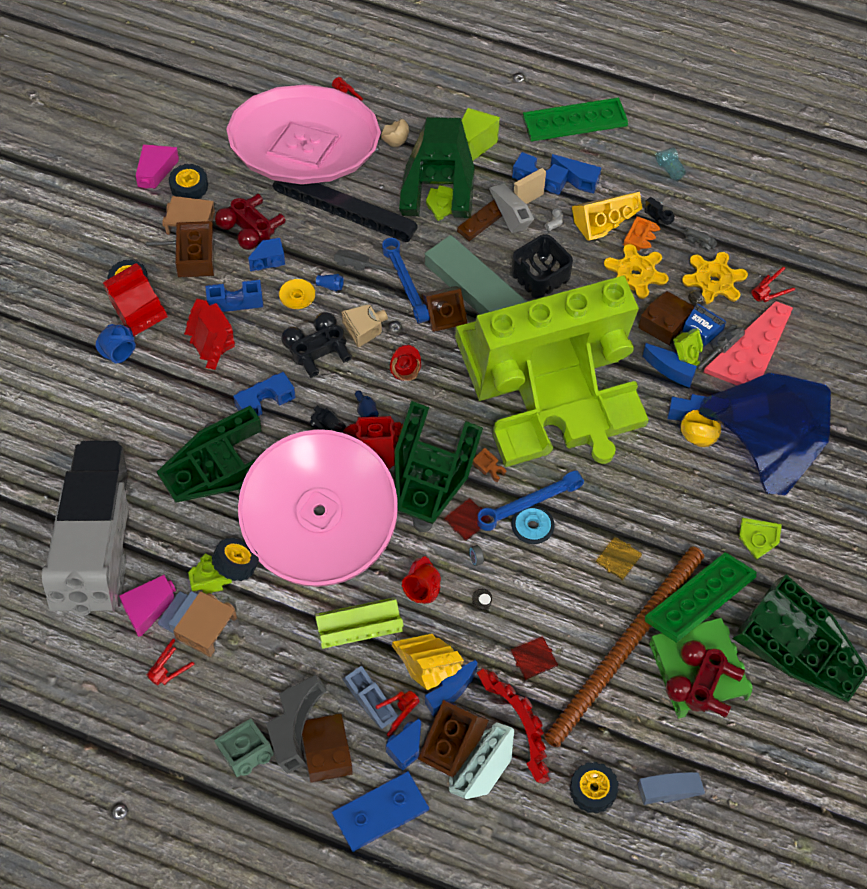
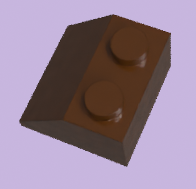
M454 286L422 294L423 303L428 309L429 324L432 332L468 324L461 288Z

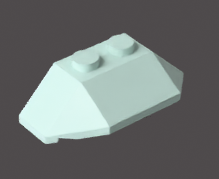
M496 722L492 725V728L484 731L481 740L454 778L449 776L450 793L470 799L487 795L512 759L514 729L512 727Z

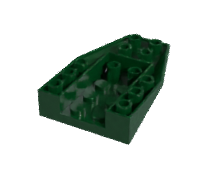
M787 574L773 583L732 638L786 675L845 702H849L867 676V666L835 617Z

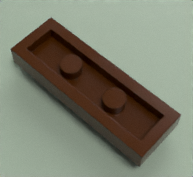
M492 200L471 216V218L459 225L457 232L468 241H471L501 218L502 214L495 200Z

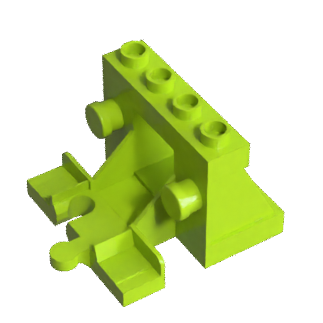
M625 276L477 315L475 322L456 327L455 339L479 401L519 390L526 406L527 412L500 419L494 424L492 435L504 467L543 457L551 453L553 446L544 429L548 425H554L561 429L564 442L569 449L584 444L590 445L592 447L591 454L593 459L601 464L609 463L615 455V445L608 440V437L647 425L649 419L636 391L638 388L637 382L632 381L598 391L594 369L619 362V360L629 356L634 350V346L631 340L628 339L639 308Z

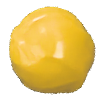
M708 409L692 410L683 417L681 432L688 442L698 447H709L717 442L720 437L721 424L716 414Z

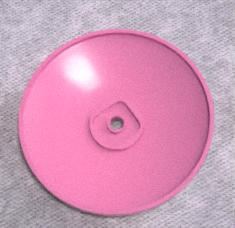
M331 430L303 431L287 436L271 445L256 459L249 469L241 487L238 503V517L242 535L250 551L259 557L258 561L267 570L283 580L312 587L330 586L348 581L372 566L388 546L395 530L398 514L396 488L383 460L362 441L350 435ZM318 506L325 508V513L321 516L314 514V510Z

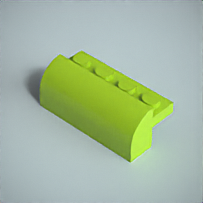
M395 597L314 614L322 649L403 632L402 627H404Z

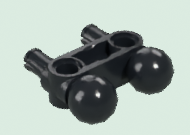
M322 312L316 316L314 326L317 332L304 337L303 331L294 326L288 327L282 333L281 340L283 345L290 350L293 361L298 365L304 366L310 378L319 374V370L313 361L331 352L336 351L343 363L352 359V355L346 347L347 340L343 335V329L337 325V320L332 313Z

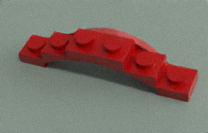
M481 669L477 674L486 691L504 697L519 715L525 727L530 747V761L526 764L536 782L545 784L551 779L548 775V767L543 761L541 762V760L547 757L544 751L546 747L541 738V735L544 734L541 729L543 726L541 720L536 715L534 716L531 711L533 708L532 704L526 697L516 695L510 684L499 682L497 675L493 671Z

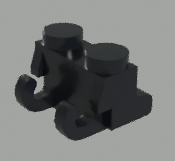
M319 405L314 408L315 413L310 417V424L316 429L342 432L346 428V425L336 417L332 409Z

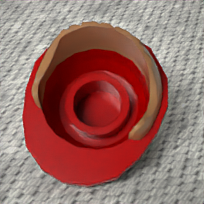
M402 345L394 352L389 367L395 378L411 381L418 376L421 369V357L419 351L414 346Z

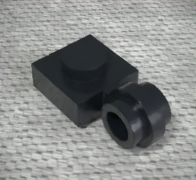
M652 197L646 199L644 211L656 221L661 219L665 225H670L674 222L675 215L671 210L663 211V205Z

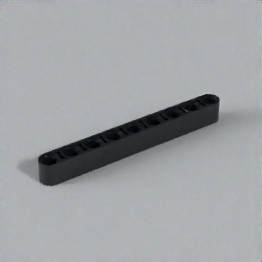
M274 181L272 184L274 190L280 194L403 242H409L418 228L416 222L409 218L319 183L296 184Z

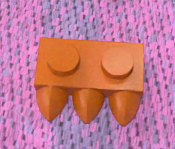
M637 216L623 245L632 244L636 247L637 251L651 248L652 245L647 240L656 239L652 232L660 231V227L654 222Z

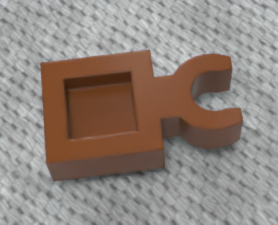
M486 448L474 458L472 463L484 475L489 472L495 482L500 480V477L496 474L497 472H500L503 476L507 472L504 467L496 465L499 460Z

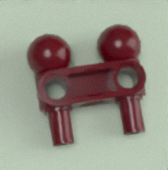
M258 193L247 200L242 198L232 200L231 206L219 209L215 215V222L221 229H231L235 224L242 228L238 234L237 242L245 250L255 249L263 240H269L271 235L274 234L275 229L285 224L286 221L281 213L268 220L256 210L255 207L263 203V199Z
M697 640L684 643L680 652L683 662L688 666L699 667L692 684L685 676L677 675L670 678L666 683L668 697L675 702H684L692 711L705 712L710 710L726 718L731 706L715 699L713 693L722 674L740 682L745 670L729 663L725 654L719 649H706L705 645ZM709 660H714L717 665H713ZM695 695H699L703 701L697 700Z

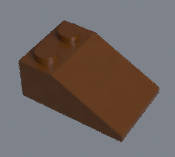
M212 221L176 223L175 264L178 278L214 276Z
M666 291L643 312L638 328L670 346L673 339L684 328V324L695 306Z
M443 700L418 760L454 778L481 740L489 720L456 703Z
M342 714L306 720L302 738L310 783L353 775Z

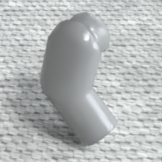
M560 208L554 209L552 211V220L545 223L544 226L548 232L562 225L564 216Z

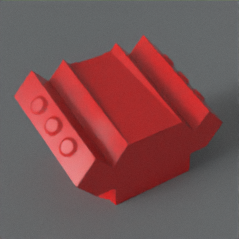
M137 263L103 282L111 304L124 326L132 331L133 336L168 317L159 298L151 288L147 277L143 274L141 267Z
M196 298L190 311L191 314L188 317L189 320L186 323L187 327L184 335L192 336L190 344L195 346L200 359L207 361L205 368L216 370L220 356L227 350L235 347L232 326L217 303L209 306L206 300Z
M391 416L358 417L356 424H350L343 430L344 434L362 441L376 452L388 470L394 466V451L401 428L400 422H394Z

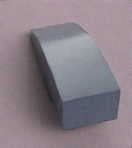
M360 666L342 679L359 704L380 729L396 720L398 715L390 704L376 709V705L387 699L376 682L373 683L363 666Z
M695 772L672 773L641 778L637 784L644 805L660 801L667 803L705 794L700 775Z

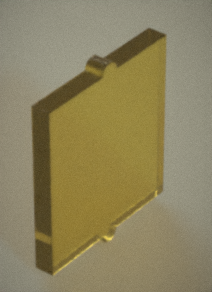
M614 537L595 563L606 569L607 573H612L621 580H624L641 558L642 553L632 548L629 543L626 544L617 537Z

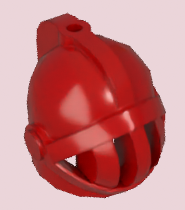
M425 556L419 557L413 562L409 573L402 580L403 591L410 600L420 604H429L436 600L440 592V573L433 566L429 558Z

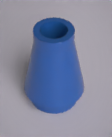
M339 274L317 275L316 285L337 292L342 290L344 278Z

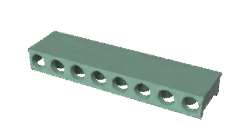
M452 235L424 253L425 265L449 287L457 286L461 288L463 299L480 315L527 302Z

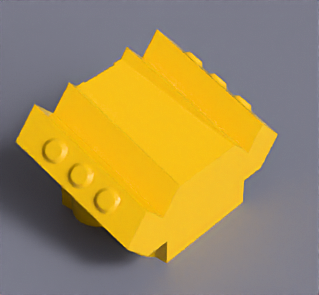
M433 634L392 642V647L404 662L410 677L426 690L438 686L447 677L455 675L464 663L458 651H454L450 645L440 638H435Z

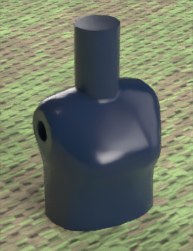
M356 391L354 395L359 403L357 413L360 417H378L379 413L376 409V402L369 396H363L361 391Z

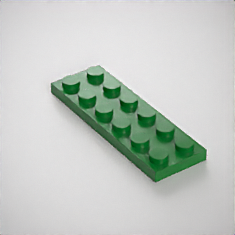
M619 97L523 112L522 116L531 142L628 126V119Z
M725 552L645 616V622L677 643L753 581L757 576V572Z

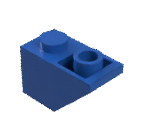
M280 238L263 240L248 257L250 271H259L285 265L284 251Z
M419 718L415 722L407 723L400 734H394L386 742V753L402 771L419 757L421 721Z

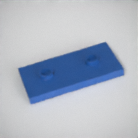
M406 772L332 812V816L351 851L354 852L429 811V806L410 773Z

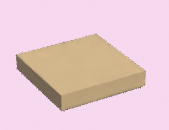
M541 168L515 182L514 193L526 204L544 195L546 171Z

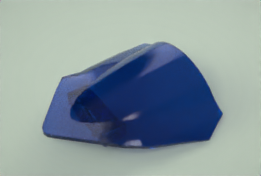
M767 373L749 382L705 397L700 406L699 414L724 425L742 441L756 464L761 484L766 494L786 496L829 443L831 391L828 386L821 383L781 374Z

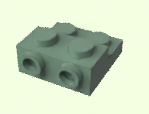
M251 718L214 740L215 745L236 777L250 774L252 768L258 764L268 763L274 755L269 742Z

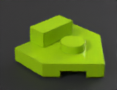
M439 185L438 189L430 188L426 205L431 209L437 221L452 214L453 188Z
M699 328L681 333L674 338L673 341L679 360L695 366L700 365L698 357L699 352H702L703 343Z
M742 518L739 539L755 560L779 545L782 524Z
M206 553L200 558L201 561L188 572L192 592L202 590L205 594L223 590L222 585L232 583L231 579L225 578L214 569L212 556Z

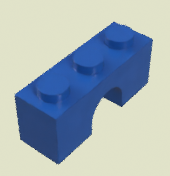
M521 152L513 166L512 177L521 180L537 171V157ZM553 164L549 170H546L544 190L559 195L567 182L569 170Z
M260 280L242 282V288L235 292L227 291L224 288V284L205 286L209 306L217 303L222 312L263 307Z
M284 372L275 374L269 379L258 382L253 387L239 391L234 395L235 407L240 411L251 405L256 414L260 416L262 415L260 402L263 399L271 398L280 406L295 399V389Z

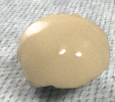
M404 119L393 122L392 125H385L381 139L391 147H400L405 143L409 134L407 122Z

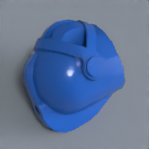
M108 325L96 340L97 351L104 358L111 360L115 364L124 362L129 358L136 346L132 331L123 325Z

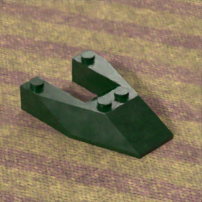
M426 118L405 167L399 204L402 216L419 217L422 184H453L451 208L453 217L471 218L475 167L461 118Z
M411 401L406 409L394 451L398 512L433 524L468 479L483 427L465 421L459 430L453 453L419 441L429 407Z
M250 405L200 430L157 471V475L174 502L177 503L240 490L249 469L256 459L244 464L233 446L262 431L260 418Z

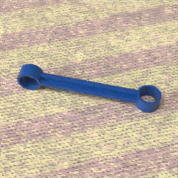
M395 238L385 239L382 243L383 255L391 259L394 268L398 271L397 275L413 307L417 323L429 321L428 309L422 303L400 256V242ZM394 246L396 249L388 250L386 247Z
M572 471L566 474L562 480L498 509L484 508L478 513V526L484 531H491L496 527L497 521L566 490L568 492L575 491L584 484V480L578 471ZM489 515L494 518V522L484 523L481 521V517Z

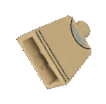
M371 305L342 311V323L357 347H361L380 335L382 332L381 322L388 320L384 309L375 313Z

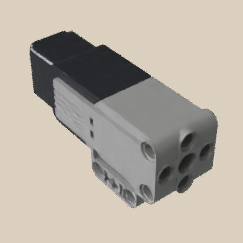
M81 441L80 444L75 446L71 470L66 471L61 487L47 563L42 569V583L50 611H72L76 615L86 616L90 611H114L115 607H120L121 600L119 596L122 595L126 569L123 540L128 515V502L125 493L128 473L123 447L118 441Z

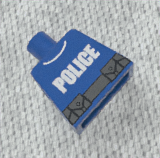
M697 303L685 322L682 333L699 328L703 347H705L724 330L726 321Z

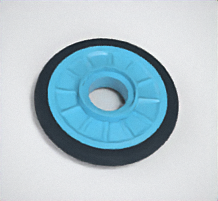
M531 506L515 513L511 524L515 536L528 544H540L547 541L552 536L555 528L552 515L539 506ZM535 521L539 526L533 529L528 526V523Z

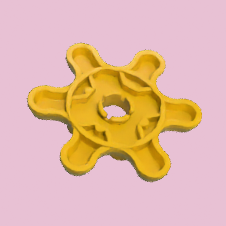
M627 244L623 248L625 254L623 259L618 260L609 257L604 260V266L607 270L615 272L617 277L625 276L630 289L636 291L639 299H645L649 295V284L663 286L669 280L667 274L658 272L655 269V265L662 260V255L659 252H652L648 256H641L637 253L634 245ZM632 271H639L640 274H632Z
M725 252L717 253L714 261H706L700 255H693L690 258V263L697 271L694 274L684 275L682 282L685 287L700 288L703 291L701 301L704 304H710L713 302L714 297L718 295H723L728 300L735 302L740 298L741 294L734 287V283L744 281L748 277V273L744 269L734 270L729 268L727 265L729 255ZM710 277H717L719 281L711 280Z

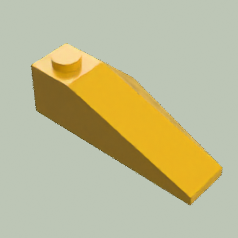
M640 192L572 206L574 223L587 241L604 237L610 230L617 228L621 222L642 210Z

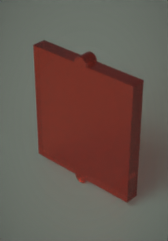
M469 498L448 514L444 520L453 528L454 532H457L467 541L481 530L477 521L478 513L483 508L478 507ZM488 515L481 517V521L487 524L492 520Z
M543 636L511 649V653L516 661V667H519L525 680L558 667L552 654L553 650L548 647Z

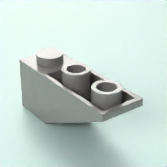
M505 184L489 188L511 234L526 230L534 221L527 204Z

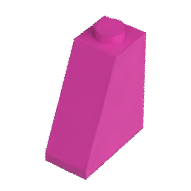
M143 145L136 172L138 187L155 189L179 161L177 147Z
M165 575L119 596L138 637L142 636L174 600L173 592L176 589L171 580L167 581Z

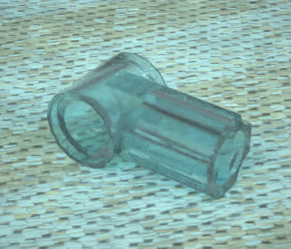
M674 147L657 152L656 159L659 166H664L672 179L680 180L686 174V170L678 160V153Z

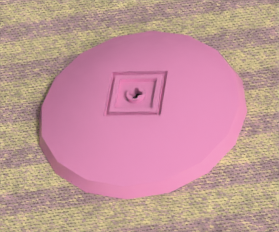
M306 84L276 87L250 97L234 110L226 128L231 149L250 170L275 181L296 184L330 182L355 172L373 155L381 134L375 114L358 98L334 88Z

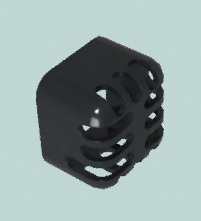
M543 234L513 253L511 273L514 279L518 278V283L521 286L525 285V290L528 293L532 292L533 298L539 299L543 298L545 293H552L553 289L560 288L562 283L566 284L570 280L573 258L552 236ZM536 253L541 263L547 268L546 271L541 270L534 262L533 257ZM551 254L553 260L550 264L547 265L545 264V261ZM528 258L532 267L539 273L538 276H534L530 272V265L526 262ZM558 261L560 265L558 270L552 271V267Z

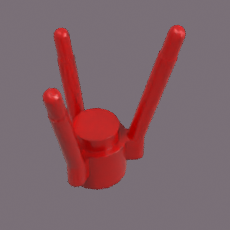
M337 77L333 80L332 87L344 93L349 91L360 101H363V98L342 77Z
M782 267L771 277L767 275L752 289L751 293L756 301L761 302L763 300L766 303L770 299L795 290L792 287L769 295L771 290L768 285L785 270V267Z
M175 639L170 641L156 663L146 674L157 686L160 683L166 685L171 679L195 664L191 662L166 676L168 671L163 666L176 650L175 647H172Z
M400 691L396 696L376 705V709H379L399 700L397 705L402 713L392 723V728L387 733L388 737L392 735L405 717L419 704V698L414 692L407 691L404 694Z

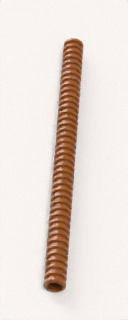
M689 547L685 555L675 565V568L672 569L668 577L658 587V591H655L654 595L651 596V600H648L647 604L644 605V609H641L637 618H634L626 632L622 634L619 641L615 643V646L612 647L608 655L601 661V665L597 666V669L590 675V679L586 680V684H583L575 698L563 710L564 713L560 714V718H557L556 723H553L552 728H549L548 733H545V740L551 746L557 748L561 746V743L568 737V733L572 731V728L576 726V723L587 712V708H590L591 703H594L595 698L599 696L598 693L602 692V689L613 678V674L617 673L624 660H627L628 655L631 654L635 646L639 644L642 637L652 627L645 622V616L680 589L694 572V569L701 563V560L704 559L705 556L699 548Z

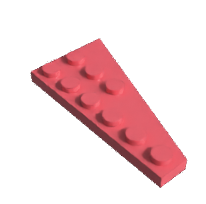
M776 301L745 330L744 336L725 353H720L704 369L703 373L750 391L757 390L793 307Z

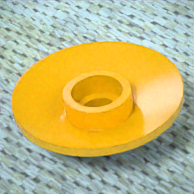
M293 279L282 285L279 291V298L282 304L288 308L303 309L314 301L315 289L306 280Z

